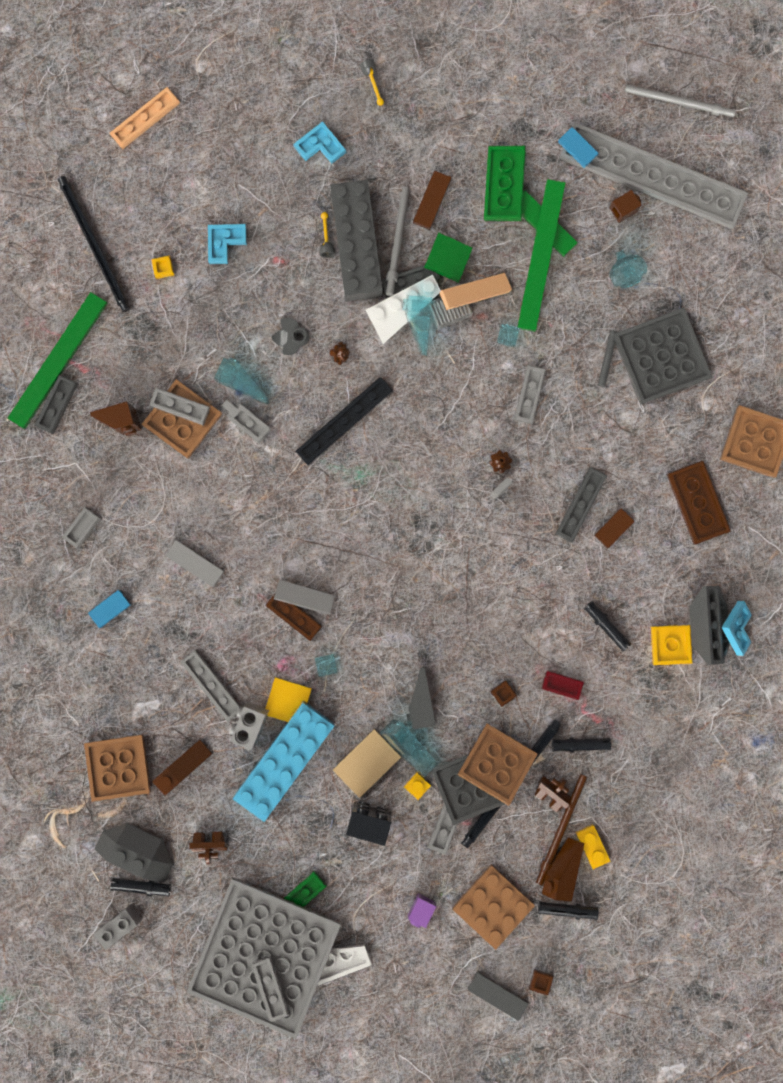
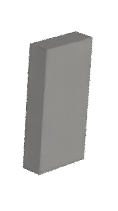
M507 477L490 495L497 499L510 487L512 481Z
M84 507L62 538L79 549L102 518L87 507Z

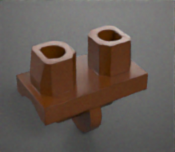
M545 776L540 778L535 791L537 798L544 800L549 795L552 798L549 806L555 812H558L563 807L566 809L570 805L569 800L571 797L567 794L569 789L565 787L566 779L562 778L558 781L553 778L550 781Z
M221 831L212 832V842H205V833H194L193 842L189 843V849L192 852H205L198 853V859H205L206 865H210L212 859H218V853H212L211 851H227L228 847L225 842L224 833Z

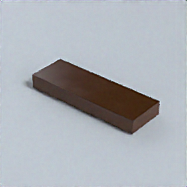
M434 170L414 217L413 224L428 230L431 229L452 177Z
M274 594L265 606L311 641L322 626L298 606L275 600Z

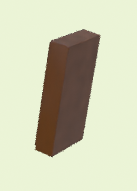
M620 508L599 529L594 537L608 549L635 521Z

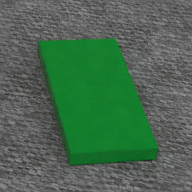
M488 146L484 221H522L526 146Z

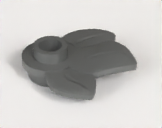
M281 318L280 322L283 330L278 331L271 338L277 345L283 346V355H293L300 346L308 343L309 333L305 328L299 327L296 320ZM299 334L303 335L302 340L297 339Z

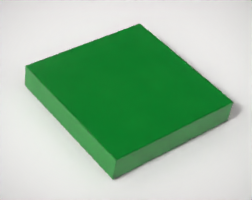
M438 232L424 268L459 283L472 247Z

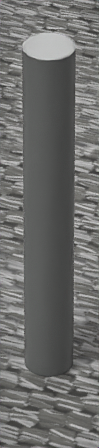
M610 330L598 382L600 387H605L615 346L613 334L618 333L614 330Z

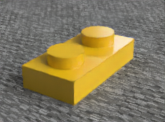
M593 824L575 832L579 841L584 843L583 850L592 869L610 862Z

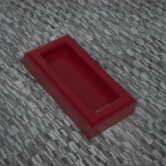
M546 670L541 689L579 700L584 682Z

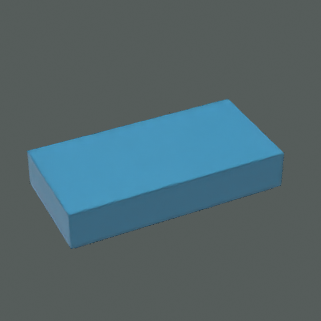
M573 127L558 140V143L583 168L599 154Z
M117 590L88 612L96 625L102 628L131 606L121 590Z

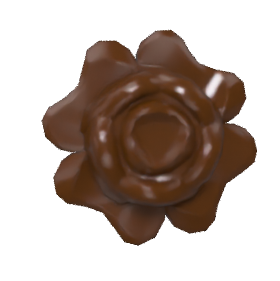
M342 341L335 345L334 349L330 350V356H334V362L338 363V365L346 362L349 358L350 351Z
M498 450L497 453L491 455L492 460L489 464L493 467L494 472L499 470L500 473H504L505 470L511 468L512 459L509 457L508 452L503 453L501 450Z

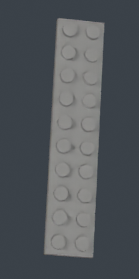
M574 122L572 127L599 154L585 168L564 148L559 159L730 229L735 227L748 195L747 192Z

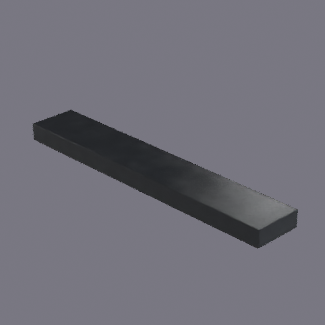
M379 377L295 452L309 466L388 397L393 390Z

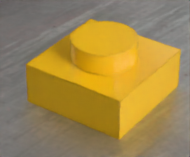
M418 772L404 785V788L417 800L431 787V784Z

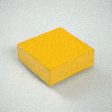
M170 255L151 259L156 279L175 275Z

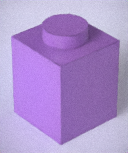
M418 893L408 913L410 923L418 928L421 926L426 928L436 908V902Z

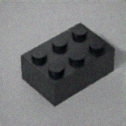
M359 800L358 803L354 802L346 835L385 846L392 823L391 812H388L389 809L382 806H377V808L370 807V803Z

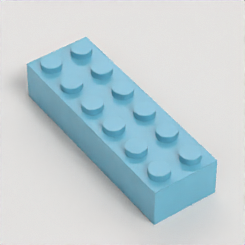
M303 701L236 791L233 800L265 822L331 732L334 723Z

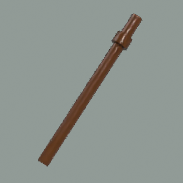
M580 774L569 800L570 805L564 812L545 860L541 862V870L535 882L541 886L544 884L546 873L552 865L588 778L585 775Z

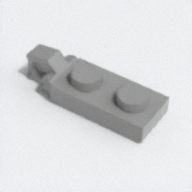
M228 400L223 403V408L229 412L227 415L229 420L260 444L271 428L243 405L237 403L234 406Z

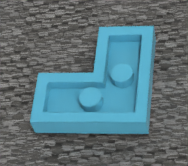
M323 121L293 144L305 161L320 150L329 162L333 164L346 153V149Z
M246 224L208 225L209 264H228V245H247Z
M737 601L722 626L726 637L738 656H744L751 644L744 627L752 615L745 601Z

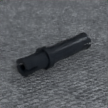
M594 601L589 602L583 608L595 620L594 623L604 630L622 652L628 648L627 646L632 644L607 618L608 615L597 607Z
M569 737V739H552L551 741L552 752L611 751L612 746L610 738L574 739V737Z
M112 878L111 881L113 883L110 885L111 891L147 894L149 897H152V895L169 897V892H171V884L154 883L153 880L144 882Z
M541 901L538 904V914L575 917L576 920H580V918L598 920V907L581 906L578 903L576 905Z

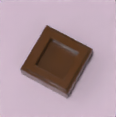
M506 680L490 691L501 707L517 696Z
M534 969L529 990L548 996L554 977L553 974Z

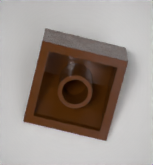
M127 401L90 412L91 417L122 435L133 436L137 434V431L142 430L136 409Z

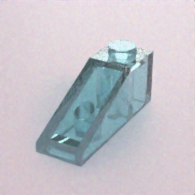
M407 295L406 299H403L402 310H405V316L420 354L427 356L432 297Z
M223 358L214 377L215 381L268 405V398L243 367L239 365L240 362L233 358H229V360Z
M393 719L380 732L386 741L423 777H426L438 764L403 722Z

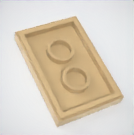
M373 729L333 771L360 798L401 756Z

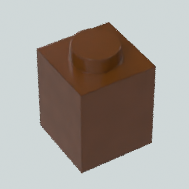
M630 190L612 201L609 209L618 223L639 211L642 206L641 199Z

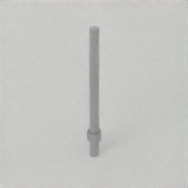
M626 84L624 91L711 112V115L716 116L720 114L734 117L736 112L734 109L722 107V104L704 103Z
M406 187L402 188L390 270L387 272L386 277L388 281L386 295L393 296L395 282L398 280L397 267L410 190Z

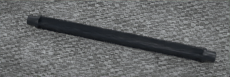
M65 176L59 177L60 189L63 191L110 286L117 305L120 306L122 312L129 311L128 300L125 298L71 188L70 182L67 181Z
M557 720L548 725V728L531 750L537 753L534 762L555 734L558 733L557 730L562 724ZM500 807L481 814L469 832L465 834V838L461 842L464 847L468 849L475 842L476 838Z

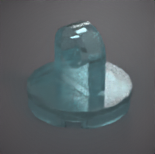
M621 250L615 253L617 262L612 266L609 277L614 286L628 288L642 280L643 274L647 273L648 266L643 257L639 255L626 256L624 251Z

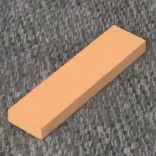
M166 87L111 131L110 135L123 150L179 105L180 102L171 90Z
M502 273L444 289L440 292L446 310L509 293L512 288L506 274Z

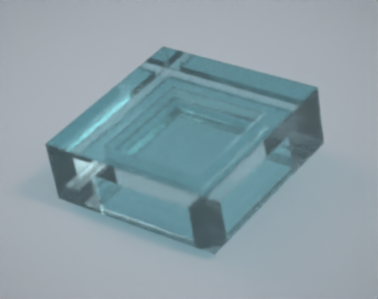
M501 324L497 343L515 348L520 328Z
M334 654L314 658L319 677L338 673Z

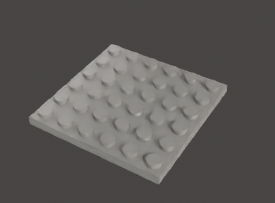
M232 878L187 993L296 1039L341 923ZM270 955L272 956L290 1013L289 1016L273 1022L269 1021L251 964L253 961Z

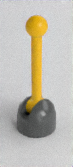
M368 59L360 64V68L363 74L370 76L377 96V104L382 106L384 100L379 94L373 76L376 65L373 59Z
M323 212L321 218L323 219L325 243L320 246V256L330 258L335 256V248L332 243L328 242V214Z

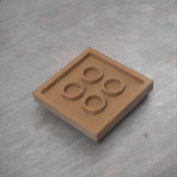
M176 379L167 392L211 408L204 426L156 408L151 411L141 425L189 459L222 416V413Z
M741 405L737 406L720 460L776 478L783 458V420Z
M486 724L457 775L509 806L533 764L537 753L491 725Z
M143 734L84 743L91 802L151 792Z
M491 864L456 902L452 910L496 950L535 905Z

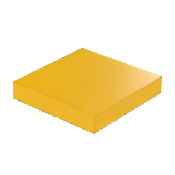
M690 625L650 627L653 665L693 664Z
M275 677L265 708L269 710L267 716L288 722L303 701L308 704L312 688Z

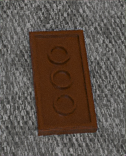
M704 461L666 474L694 545L731 532Z

